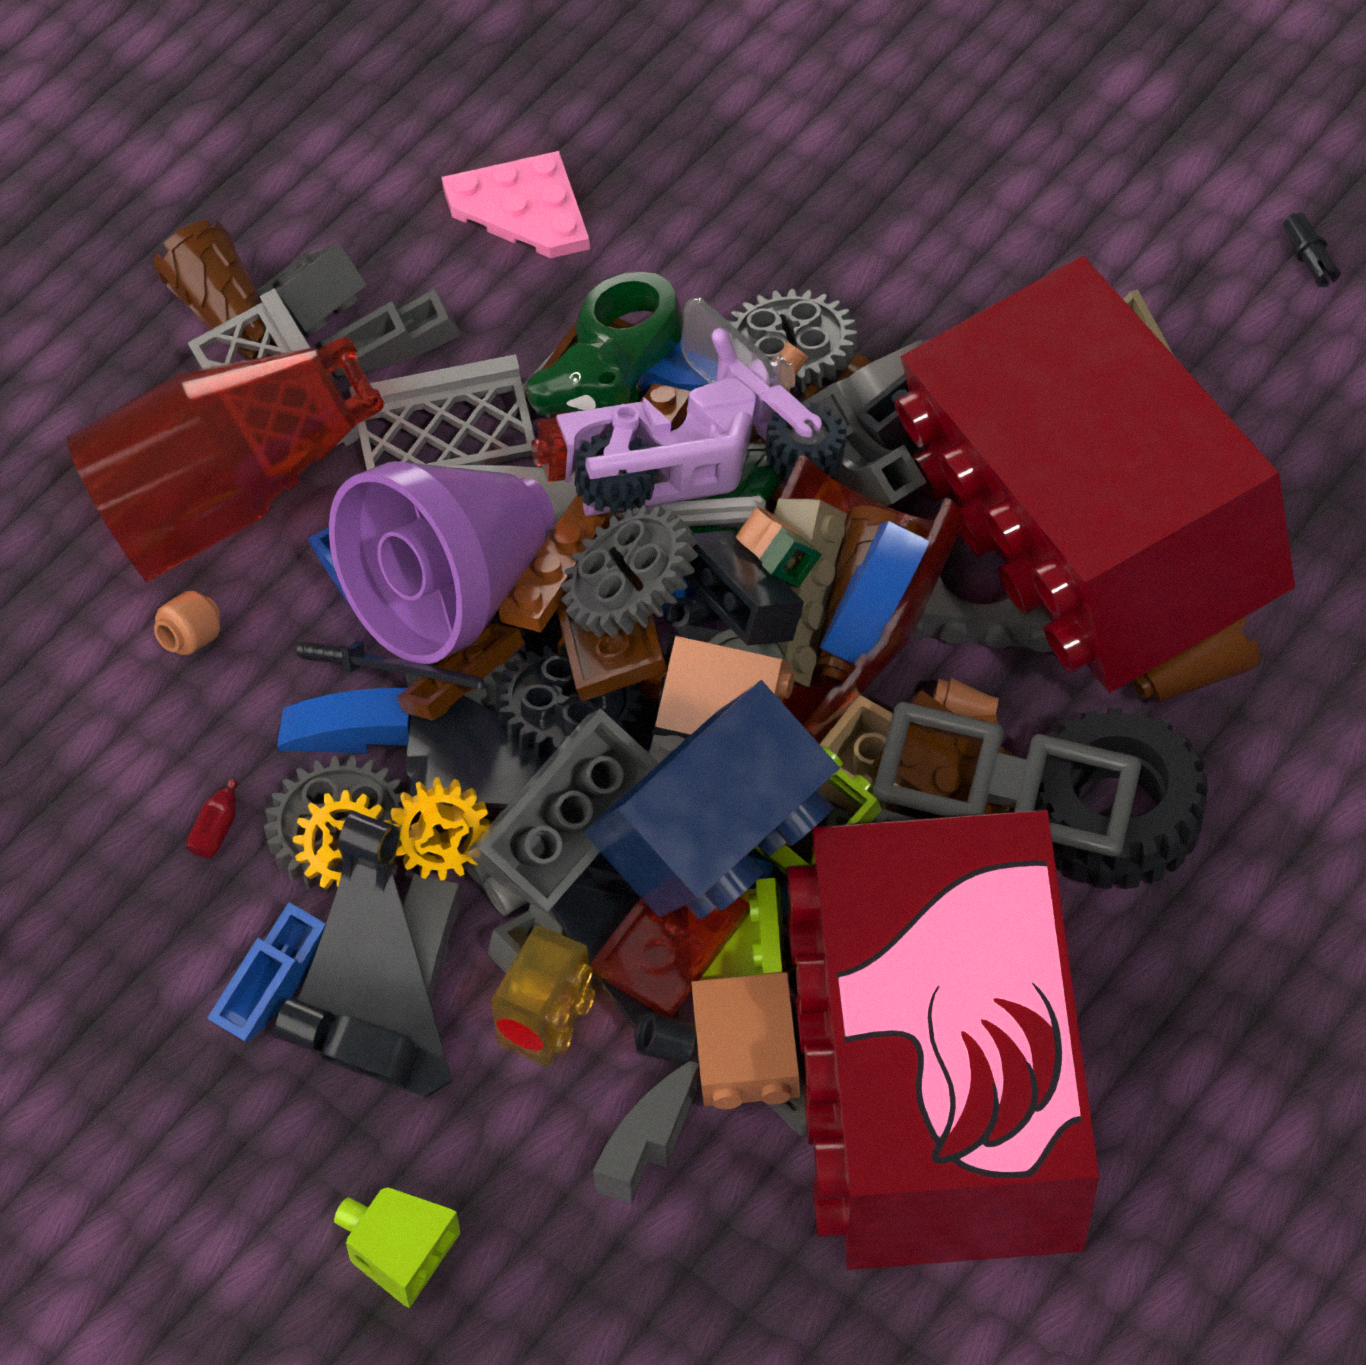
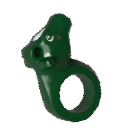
M634 272L623 273L604 280L592 289L582 304L575 325L579 343L571 346L551 367L536 372L528 380L527 400L538 415L545 416L553 413H571L640 402L636 388L637 380L643 372L652 368L677 346L683 336L684 321L682 311L670 282L656 273ZM648 311L654 313L645 322L631 328L616 329L609 327L617 318L631 312Z

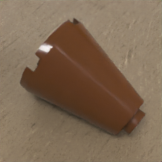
M1243 617L1131 681V684L1143 700L1149 698L1151 701L1159 703L1251 671L1260 664L1261 655L1255 637L1247 641L1241 628L1248 624Z

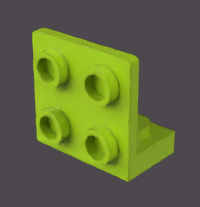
M775 878L758 879L756 881L757 889L746 890L725 909L719 911L715 908L701 920H698L688 909L693 981L787 972L781 887Z

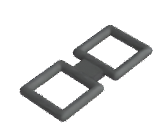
M900 702L895 706L873 788V795L879 801L945 817L984 815L987 802L1015 808L1014 812L1034 811L1046 757L1050 755L1121 772L1106 836L1049 822L1052 842L1112 857L1118 856L1122 852L1141 770V762L1137 757L1038 734L1031 740L1027 759L999 753L1004 735L1003 728L999 724L908 702ZM910 722L983 739L968 802L894 785Z

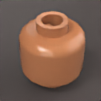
M184 591L157 610L154 625L155 636L161 646L169 652L186 656L191 655L218 637L221 628L219 608L211 598L205 597L197 591Z

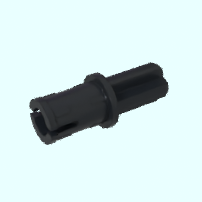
M1293 212L1289 214L1288 219L1283 222V228L1297 249L1295 252L1296 258L1306 264L1318 287L1329 286L1323 272L1324 270L1328 273L1333 283L1337 281L1341 271L1326 250V240L1316 234L1304 213L1295 214Z

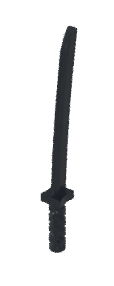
M301 641L297 646L299 658L322 662L327 661L329 663L337 662V664H343V671L348 673L353 672L358 667L366 666L436 679L476 689L485 688L483 678L477 675L365 654L363 642L356 641L349 647H336L335 645Z

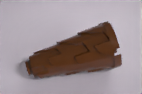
M205 219L193 222L169 237L163 243L168 253L162 259L157 252L153 264L154 271L161 282L212 330L262 302L255 291L250 274L236 252L229 232L217 220H215V227H212L209 221ZM261 319L245 326L241 339L262 343L266 327ZM271 337L269 345L276 346L275 342ZM238 347L237 352L254 369L259 352ZM266 353L262 370L273 368L280 362L282 357Z
M857 506L852 507L851 512L849 510L835 567V577L831 583L832 594L826 609V619L821 627V642L856 567L862 564L880 524L887 521L930 541L903 597L895 609L896 612H899L915 576L920 575L934 545L932 535L925 528L911 519L908 520L905 528L895 522L898 516L897 513L881 508ZM887 626L885 627L883 633L881 634L873 649L878 648ZM819 649L815 666L821 671L820 678L835 686L844 687L847 681H853L858 678L865 663L861 668H858Z

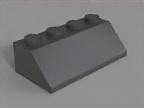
M599 709L583 719L466 853L500 885L546 913L600 853L583 832L657 766L659 762L602 709Z

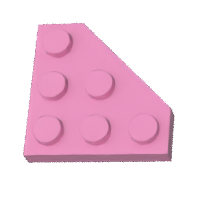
M559 151L442 177V185L451 215L455 219L465 223L470 219L486 226L487 232L513 243L520 240L536 247V253L548 258L590 249L589 237Z

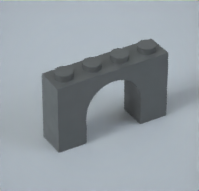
M923 527L932 535L934 545L920 575L915 576L899 612L894 611L888 624L887 634L898 635L907 640L931 638L942 639L950 644L973 642L984 643L993 648L1016 646L1031 648L1042 653L1052 651L1044 633V625L1051 622V620L1040 607L1023 615L1014 606L1010 598L993 604H975L964 601L952 594L945 587L939 575L943 528Z

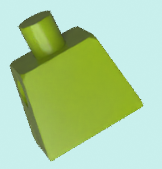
M389 1187L381 1189L369 1207L347 1197L338 1207L334 1217L335 1224L351 1232L346 1241L350 1261L408 1308L412 1306L460 1235L456 1211Z

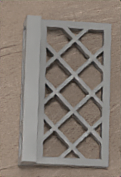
M275 289L259 296L262 303L188 342L193 355L269 482L342 442L347 447L360 439L354 419ZM261 319L266 327L262 343L241 339L244 327ZM271 337L275 342L276 346L269 345ZM215 342L230 345L225 363L207 360L202 350ZM238 347L259 352L253 370L232 365ZM266 353L284 357L286 365L282 377L261 372ZM214 370L222 372L220 379L217 377ZM291 371L297 380L289 379ZM229 374L250 378L245 397L226 392L225 386ZM258 380L279 385L273 404L252 399ZM286 387L305 392L306 399L302 410L281 406ZM234 404L242 405L240 412H238ZM311 405H313L317 414L309 412ZM249 407L270 412L265 431L246 426L245 419ZM278 414L299 418L294 437L272 433ZM306 421L324 424L330 434L315 443L301 440ZM254 437L262 439L260 447ZM269 441L290 445L287 458L271 467L265 457Z
M516 354L349 387L367 470L375 467V462L384 451L402 460L401 462L425 464L415 458V456L426 442L443 451L437 462L428 463L427 465H491L538 455ZM515 392L516 403L508 413L490 404L497 394ZM467 401L476 406V409L466 422L449 413V410L455 403ZM425 409L435 416L425 430H422L407 421L413 411ZM484 411L502 421L491 436L474 427V424ZM518 413H520L521 421L515 418ZM383 417L392 422L393 425L381 439L367 431L365 421ZM442 420L460 429L450 444L432 435ZM510 425L524 433L526 444L509 447L498 440ZM401 428L418 437L408 453L390 444ZM467 434L485 443L479 453L466 455L459 451L457 447ZM370 443L376 445L373 452L371 451Z

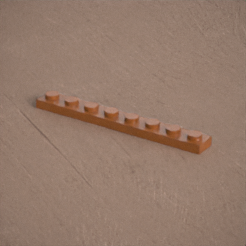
M653 383L643 398H646L671 422V431L679 427L687 415L688 398L691 391ZM576 495L532 562L499 607L500 621L541 632L562 601L561 599L567 594L561 588V584L570 580L564 573L565 569L577 564L571 556L574 553H583L586 547L582 541L584 539L594 540L597 537L595 529L597 526L606 530L610 527V518L613 515L618 518L619 515L605 513L586 516L583 509V496L578 497Z

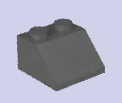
M336 244L304 253L258 288L256 293L258 296H261L275 289L300 332H305L307 336H310L328 323L325 317L335 309L337 312H341L353 305L358 300L356 293L367 284L341 245Z

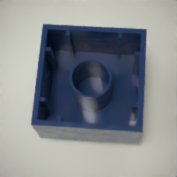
M760 680L718 709L583 833L658 917L686 905L696 918L701 920L715 908L719 911L725 909L763 874L761 868L748 855L754 847L758 846L769 857L785 843L789 846L795 844L830 813L834 807L820 793L818 788L834 775L840 767L770 688Z

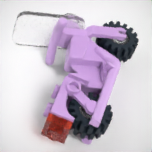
M694 297L685 304L681 350L687 363L710 384L696 388L689 393L686 420L678 429L671 431V422L646 398H643V403L635 402L558 414L556 418L539 420L538 438L531 442L534 463L536 466L542 465L548 483L565 480L566 483L572 482V474L575 471L574 486H576V493L578 497L583 496L585 515L593 516L605 513L618 514V511L624 510L626 512L629 508L633 511L635 508L640 509L643 505L648 507L669 502L727 494L734 491L741 479L753 423L757 433L766 441V461L769 466L774 465V471L780 475L782 472L787 471L786 479L792 481L795 475L801 476V483H809V476H814L816 482L823 481L824 473L830 478L835 474V470H839L842 465L847 429L845 424H841L842 418L838 414L831 417L832 409L825 406L822 411L817 410L818 404L810 402V408H806L803 402H799L789 393L790 388L795 386V372L791 362H786L782 355H774L769 360L759 348L700 297ZM661 474L668 482L655 484V475Z

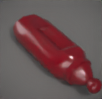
M235 779L228 780L227 787L216 791L215 795L204 803L187 838L186 849L189 852L204 858H212L219 851L236 816L235 804L237 799L234 789L238 787V782Z

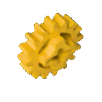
M435 777L433 788L426 789L419 781L416 783L417 795L412 797L404 792L400 795L404 809L392 808L390 812L392 820L398 823L393 825L400 829L396 856L405 854L403 863L404 868L407 870L412 869L418 864L421 878L424 879L427 878L431 870H437L440 881L445 880L447 870L452 868L459 876L464 875L462 865L464 862L468 861L473 865H478L466 851L491 824L489 819L483 818L488 814L484 802L475 803L477 795L473 788L466 790L462 794L459 780L454 779L449 788H443L440 778ZM439 802H445V803H450V804H454V805H453V806H448V805H445V804H442V803H439ZM419 811H421L422 813L420 815L418 822L412 824L411 830H409L412 819ZM441 824L447 831L439 834L433 827ZM469 833L466 841L459 847L462 836ZM427 852H431L437 855L427 854Z
M343 790L341 800L338 802L329 793L324 794V807L319 808L317 805L310 803L308 808L313 814L311 819L298 818L297 823L305 829L304 835L293 837L295 844L304 846V851L295 856L296 861L299 863L310 862L311 865L304 874L310 879L322 874L320 886L326 890L332 885L333 881H337V887L339 886L342 873L330 870L332 867L335 868L339 863H342V855L340 850L337 849L339 841L336 839L337 835L332 831V827L341 832L345 821L336 820L332 815L349 811L379 819L385 811L379 804L370 810L367 809L370 798L365 794H362L355 803L348 790ZM390 820L383 821L393 825V823ZM318 828L323 831V846L316 854L315 836Z

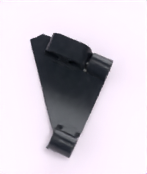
M463 695L449 707V710L444 715L436 718L434 721L411 715L406 757L407 780L410 788L409 795L412 797L417 795L416 783L419 781L426 789L433 788L435 777L440 778L443 788H449L451 782L456 779L459 780L462 794L470 788L475 790L477 795L475 803L484 802L486 808L505 809L552 756V752L546 751L541 757L536 758L535 746L532 745L527 749L520 750L519 738L508 740L506 738L507 727H499V714H495L492 710ZM439 802V803H442V804H445V805H448V806H453V805H454V804H450V803ZM421 811L414 816L410 826L418 822ZM441 824L433 827L438 832L444 829Z
M352 812L345 820L340 832L338 847L342 855V873L325 929L298 1000L289 998L279 1012L275 1025V1036L284 1041L318 1052L323 1059L337 1066L427 1098L452 1083V1078L416 948L392 872L400 839V829L381 820Z
M600 852L553 905L551 911L604 991L634 1028L636 1052L649 1057L685 1064L689 1061L694 1050L696 1025L692 1021L683 1020L679 1017V950L683 907L658 917Z

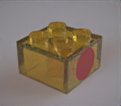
M537 924L534 926L491 999L499 1047L547 1068L550 1067L557 1053L564 1054L573 1036L572 1027L579 1015L585 1016L588 1013L595 997V990L592 989L591 985L593 969L589 966L587 945Z

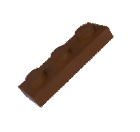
M489 622L474 643L442 659L435 667L484 678L497 666L507 662L510 655L524 644L518 628ZM421 677L399 695L397 699L404 713L434 721L436 718L444 715L449 710V707L465 693L475 688Z

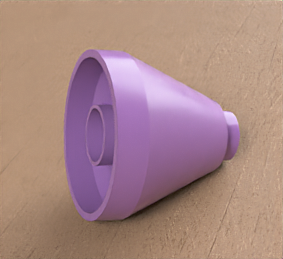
M393 461L357 474L341 485L334 497L330 510L329 540L334 567L343 592L364 627L383 647L394 655L406 661L430 664L465 649L477 640L544 544L546 535L553 529L555 516L553 505L547 492L533 479H519L508 473Z

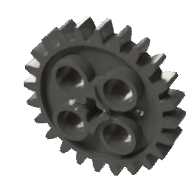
M790 289L787 297H781L778 291H773V299L770 300L758 295L757 305L754 306L747 302L742 303L743 313L733 311L731 313L732 321L724 322V329L729 334L736 352V358L749 368L760 357L766 358L769 366L773 365L786 342H788L786 333L782 328V320H786L789 327L791 344L810 357L788 387V390H790L791 386H797L802 393L806 391L807 383H812L820 388L822 387L821 378L826 377L833 381L836 380V370L845 371L848 366L847 361L855 357L854 349L858 348L856 324L854 319H850L849 309L841 310L840 301L838 300L828 304L826 294L812 299L811 290H807L802 297L796 296L794 289Z
M643 505L637 515L629 508L626 510L621 521L613 515L610 518L609 528L604 530L602 527L597 526L595 528L597 537L594 540L584 539L582 541L586 547L583 553H574L571 556L577 564L564 571L570 580L561 584V588L567 593L561 600L568 607L566 612L585 632L592 631L597 637H601L606 631L611 638H615L620 628H622L629 635L632 633L636 622H639L644 628L647 627L648 616L652 613L658 617L663 616L661 606L665 602L675 604L677 600L672 595L673 592L687 588L688 585L682 580V577L690 575L695 571L688 562L698 557V554L692 548L697 541L690 534L692 530L671 509L665 512L660 505H657L652 511L646 505ZM617 551L624 557L626 564L643 583L644 588L641 591L634 585L631 577L614 558V554Z
M332 756L330 767L324 768L318 760H315L313 762L314 772L310 774L300 767L296 769L299 779L297 783L284 779L282 783L285 794H272L274 807L266 808L268 824L264 825L271 856L275 855L279 870L287 868L291 881H295L303 875L306 889H310L317 881H320L322 874L312 879L304 874L311 865L310 862L299 863L296 861L295 856L304 851V846L295 844L293 837L304 835L305 829L297 823L298 818L310 820L313 814L310 812L308 805L324 800V794L329 793L338 802L341 800L343 790H348L355 803L362 794H365L370 798L369 805L374 807L379 804L385 810L378 820H390L393 824H398L392 820L390 812L392 808L404 809L400 795L403 793L402 782L400 779L391 781L388 768H384L375 774L372 760L365 763L362 768H358L355 756L350 757L346 766H340L337 757ZM325 803L315 805H317L319 808H322L325 806ZM344 811L335 813L332 816L336 820L345 821L352 812ZM332 827V831L337 835L336 839L339 841L340 832ZM318 828L315 839H320L315 842L316 854L323 846V831ZM396 856L392 867L394 870L398 868ZM339 863L335 868L332 867L330 870L342 872V863ZM332 885L327 890L323 888L324 893H328Z

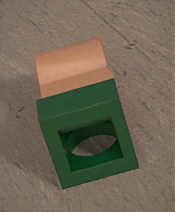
M756 506L736 535V538L763 562L761 565L771 575L798 588L822 555L792 527H788L775 515L759 506ZM795 550L803 551L801 563L796 568L789 569L787 562Z

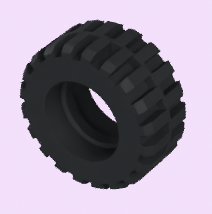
M1108 708L1107 713L1098 714L1097 709L1081 713V720L1077 722L1074 718H1069L1058 725V734L1051 732L1047 735L1137 757L1141 762L1137 784L1146 789L1158 804L1148 813L1129 819L1123 850L1118 856H1107L1052 842L1057 869L1064 871L1068 868L1072 871L1071 878L1083 883L1090 879L1098 881V887L1111 889L1112 884H1123L1124 889L1139 887L1140 881L1147 879L1149 884L1163 879L1166 869L1169 872L1176 871L1184 863L1185 856L1193 852L1202 828L1208 782L1207 776L1203 773L1204 763L1199 753L1195 750L1191 752L1192 743L1183 733L1179 732L1176 735L1172 733L1173 725L1161 718L1157 722L1148 719L1149 713L1135 710L1134 714L1122 713V708ZM1047 755L1034 811L1048 810L1049 822L1106 836L1110 817L1100 815L1089 809L1079 800L1075 792L1094 780L1119 778L1121 772Z

